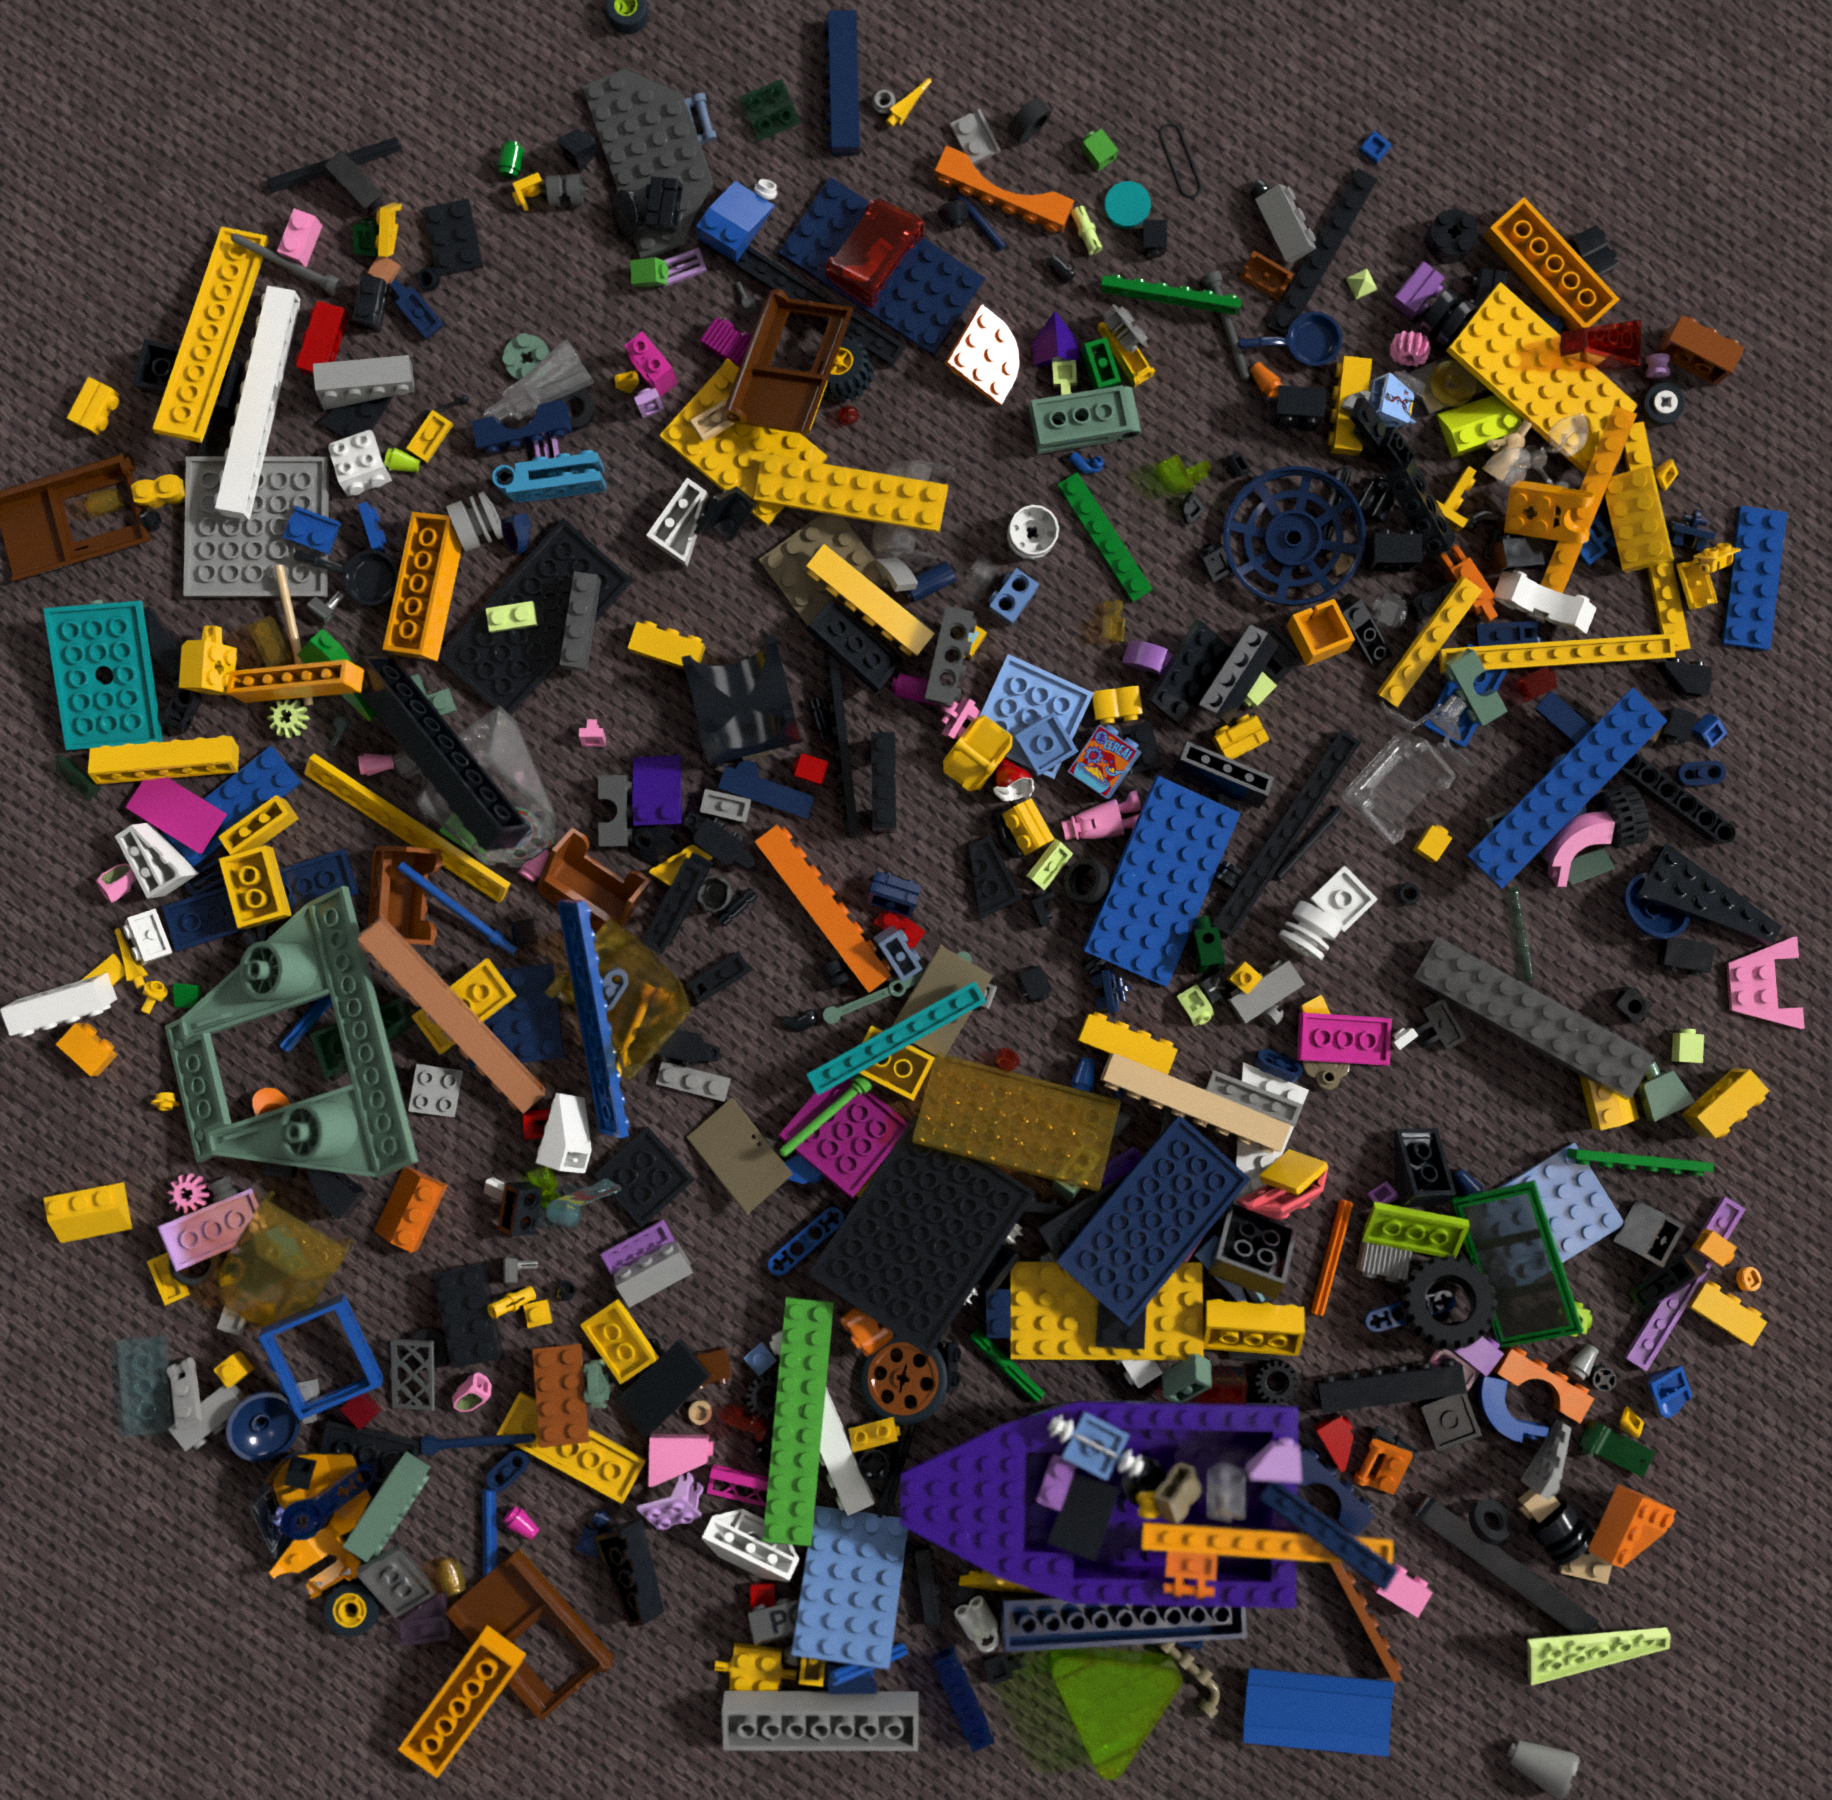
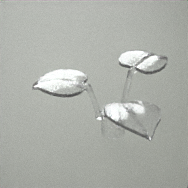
M1579 413L1558 421L1552 427L1549 434L1551 445L1556 447L1554 449L1542 447L1540 450L1536 446H1528L1525 449L1514 447L1498 453L1485 464L1496 480L1504 486H1514L1520 483L1526 476V469L1530 467L1536 469L1549 485H1554L1542 469L1547 461L1546 453L1561 451L1565 456H1572L1578 453L1587 441V419L1583 413ZM1565 481L1555 484L1556 486L1574 489L1571 484Z
M1451 695L1444 705L1439 704L1436 709L1416 722L1409 721L1399 713L1387 708L1384 701L1380 703L1387 716L1394 723L1409 731H1412L1413 728L1429 719L1435 726L1447 734L1443 743L1438 742L1439 749L1448 758L1467 767L1474 765L1462 753L1452 748L1449 743L1450 737L1457 741L1461 739L1457 721L1467 705L1460 698Z

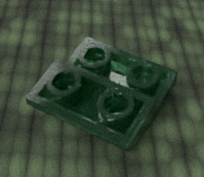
M779 79L739 97L758 141L801 123L783 79Z

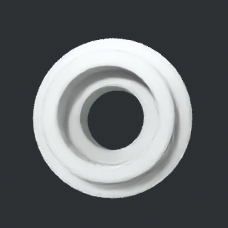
M761 179L755 185L754 191L757 195L769 201L776 198L777 186L769 180Z

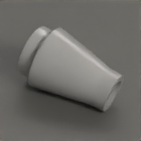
M1586 1343L1584 1348L1567 1363L1569 1365L1567 1372L1575 1378L1584 1381L1585 1377L1590 1375L1599 1350Z

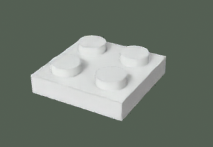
M1345 865L1310 898L1319 909L1332 916L1343 926L1341 932H1345L1378 900Z

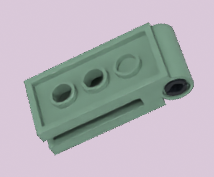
M1123 385L1031 400V407H1029L1037 454L1116 442L1118 438L1128 440L1136 438L1142 433L1133 389L1131 387H1123Z

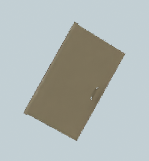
M939 945L891 1027L974 981L983 994L993 975L953 953L943 945ZM973 1010L915 1041L914 1044L943 1060Z
M730 1098L686 1137L746 1215H749L754 1208L793 1175L733 1098Z

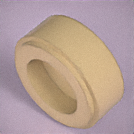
M696 1400L688 1408V1418L696 1425H703L711 1418L712 1408L705 1400Z

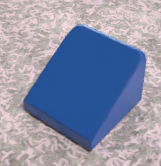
M1709 713L1701 718L1692 728V731L1709 749L1713 748L1727 734L1720 719Z

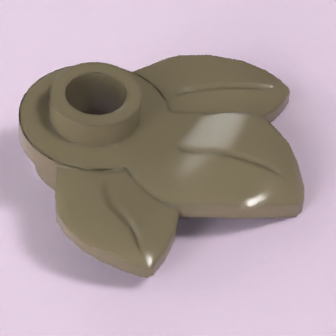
M1302 1060L1306 1074L1316 1079L1319 1087L1324 1090L1335 1089L1340 1083V1078L1347 1075L1350 1069V1063ZM1325 1075H1331L1332 1081H1327Z

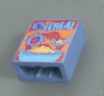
M1099 724L1068 772L1105 798L1110 799L1141 754V751L1137 749L1139 745L1127 737L1123 740L1117 736L1119 731L1111 725L1107 724L1104 727Z

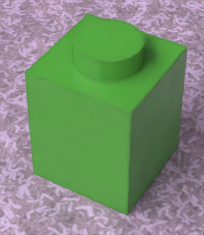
M1102 128L1096 133L1094 131L1090 132L1083 139L1081 151L1097 172L1117 158L1118 149Z
M655 257L630 260L632 285L641 288L667 285L669 271L666 261Z

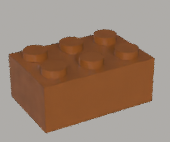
M1682 315L1666 329L1654 354H1669V362L1716 386L1734 371L1745 348L1740 346L1738 341L1732 338H1725L1719 335L1715 329L1704 327L1698 324L1694 318Z

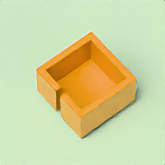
M1335 599L1319 604L1313 610L1309 608L1292 615L1286 625L1306 666L1349 650L1355 641Z

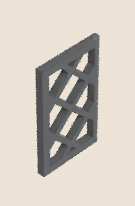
M391 1340L392 1408L435 1411L434 1341ZM397 1345L405 1346L409 1351L402 1359L397 1355ZM419 1347H428L429 1358L427 1360L416 1351ZM411 1355L422 1364L415 1371L404 1362ZM399 1366L410 1375L403 1382L398 1379ZM424 1367L429 1371V1382L427 1384L417 1375ZM412 1378L422 1387L415 1395L405 1386ZM400 1389L410 1398L408 1402H398V1391ZM424 1391L429 1394V1404H423L417 1398Z

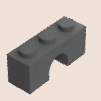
M598 775V799L600 801L614 802L617 807V815L612 821L598 823V845L600 848H630V842H634V829L630 828V819H633L632 804H629V795L633 793V781H629L627 775Z

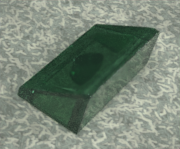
M62 755L56 758V771L88 801H91L101 790V787L70 758Z

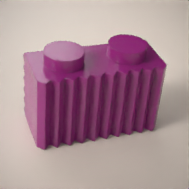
M715 317L699 339L700 343L704 348L722 360L729 359L737 367H740L751 336L744 331L739 333L737 330H734V325L727 319L722 318L720 320Z

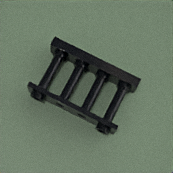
M695 852L691 853L689 859H684L641 944L663 955L667 946H671L714 862Z

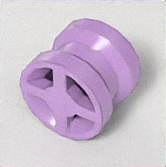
M1657 353L1646 356L1645 363L1648 365L1646 377L1663 378L1669 376L1670 369L1667 363L1670 361V355Z

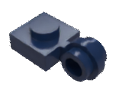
M606 1511L596 1512L592 1521L595 1529L585 1526L576 1548L577 1551L596 1559L599 1558L600 1553L593 1536L600 1533V1528L605 1530L610 1519Z

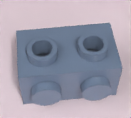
M891 925L873 937L883 956L902 982L923 970L918 963L921 960L914 948L910 949L906 944L908 938L902 929L897 930Z

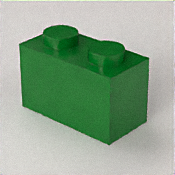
M1107 337L1084 343L1081 354L1093 390L1119 386L1121 379Z

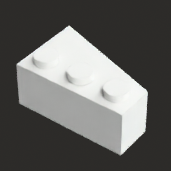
M687 478L646 535L651 543L686 567H688L697 537L694 533L698 526L696 521L704 513L709 498L707 491Z
M151 823L130 825L115 836L147 899L166 896L199 874Z

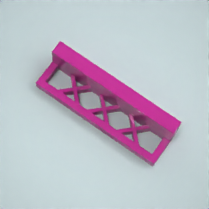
M713 1464L707 1494L766 1507V1501L762 1499L759 1491H768V1476ZM715 1479L728 1482L730 1485L723 1491L713 1489ZM736 1486L751 1487L753 1492L747 1496L740 1495ZM756 1494L758 1499L752 1498V1496Z

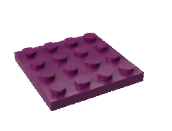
M850 1077L820 1095H817L815 1092L779 1134L778 1138L785 1144L788 1143L850 1089V1085L853 1083L852 1080L855 1077ZM869 1090L866 1094H857L795 1148L794 1151L852 1199L891 1152L909 1123Z

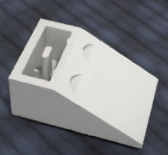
M556 1093L551 1104L548 1122L544 1128L543 1140L538 1148L536 1163L559 1171L585 1173L592 1151L585 1098Z

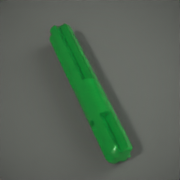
M977 1328L971 1333L970 1340L1035 1403L1043 1398L1044 1391L996 1344L987 1338L980 1329Z

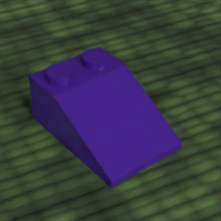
M680 755L633 757L632 807L633 826L636 828L640 826L653 827L656 825H665L667 827L683 826Z

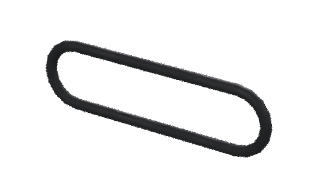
M1166 123L1161 127L1159 136L1177 185L1183 196L1195 198L1202 191V183L1182 130L1175 123ZM1166 127H1175L1179 132L1199 186L1197 193L1193 195L1186 194L1180 183L1163 138V130Z

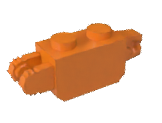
M1458 545L1451 547V553L1459 563L1456 566L1453 565L1445 553L1439 554V560L1446 570L1445 578L1449 583H1457L1460 577L1463 576L1483 590L1468 612L1471 613L1473 611L1476 615L1480 614L1486 623L1495 619L1498 616L1492 606L1495 604L1493 600L1495 594L1470 557L1466 558Z

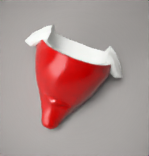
M1004 757L996 768V787L993 788L995 795L1002 801L1007 802L1023 797L1028 799L1034 791L1032 776L1027 770Z

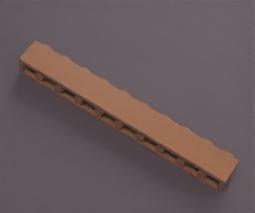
M382 915L359 934L358 945L366 954L371 953L377 959L375 961L377 966L382 971H388L393 976L392 981L399 989L404 988L410 994L409 999L417 1007L421 1006L427 1012L425 1015L433 1024L437 1023L443 1029V1035L450 1042L454 1041L459 1046L458 1050L466 1059H472L476 1064V1070L482 1076L487 1075L491 1079L493 1088L498 1093L503 1092L508 1097L507 1101L514 1110L519 1109L524 1114L545 1096L546 1088Z

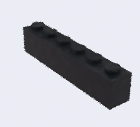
M1454 1358L1440 1360L1441 1363L1431 1365V1362H1419L1416 1364L1417 1367L1407 1368V1365L1393 1366V1370L1383 1371V1368L1370 1369L1369 1373L1359 1374V1371L1346 1372L1344 1377L1337 1378L1334 1374L1323 1375L1321 1380H1316L1320 1410L1322 1413L1467 1394L1463 1365L1455 1361Z

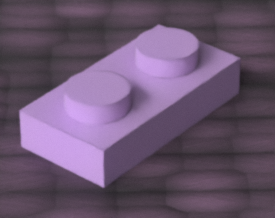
M646 388L640 391L638 396L634 397L643 418L664 409L656 388Z

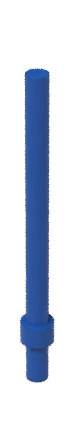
M402 862L397 869L489 938L488 941L494 946L498 945L511 956L516 952L518 948L503 938L504 935L497 929L495 931L406 863Z

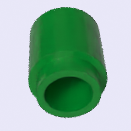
M507 141L501 144L497 165L499 175L516 179L517 175L521 172L524 149L520 147L519 143Z

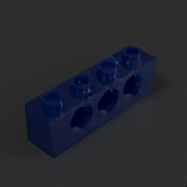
M953 1645L932 1655V1663L972 1753L995 1743L993 1731L955 1646Z

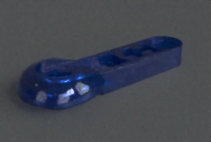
M366 1463L359 1464L313 1498L297 1500L291 1503L284 1510L281 1517V1527L284 1533L291 1539L298 1541L314 1537L320 1531L328 1516L373 1484L375 1480L373 1467ZM361 1470H367L370 1472L371 1477L369 1480L362 1482L357 1479V1473ZM349 1485H351L347 1489V1495H344L343 1493L338 1494L340 1486H342V1488H346ZM299 1516H302V1518L304 1516L307 1517L305 1525H302V1523L300 1525L297 1524Z

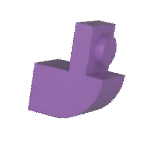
M1129 641L1122 663L1136 670L1150 671L1160 676L1173 654L1167 652L1168 649L1152 643Z

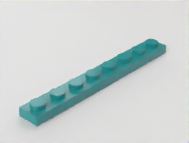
M974 981L806 1075L817 1095H820L987 1001Z

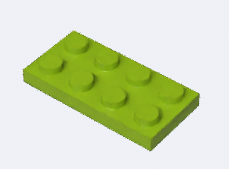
M1374 1202L1362 1232V1241L1440 1257L1454 1255V1258H1456L1469 1229V1220Z

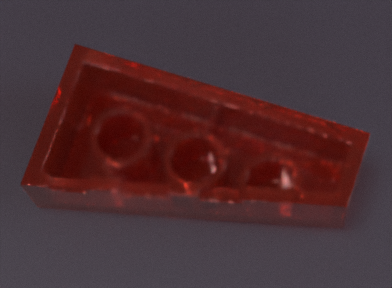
M1641 320L1561 332V342L1559 344L1560 357L1614 371L1640 367Z

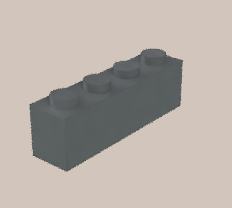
M574 571L559 664L565 670L585 673L588 670L601 579L596 574Z

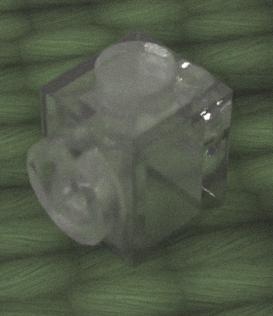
M1388 592V594L1384 593L1380 598H1375L1371 611H1374L1372 619L1377 626L1389 631L1396 627H1401L1406 618L1408 607L1405 606L1406 601L1401 600L1402 597L1400 595Z

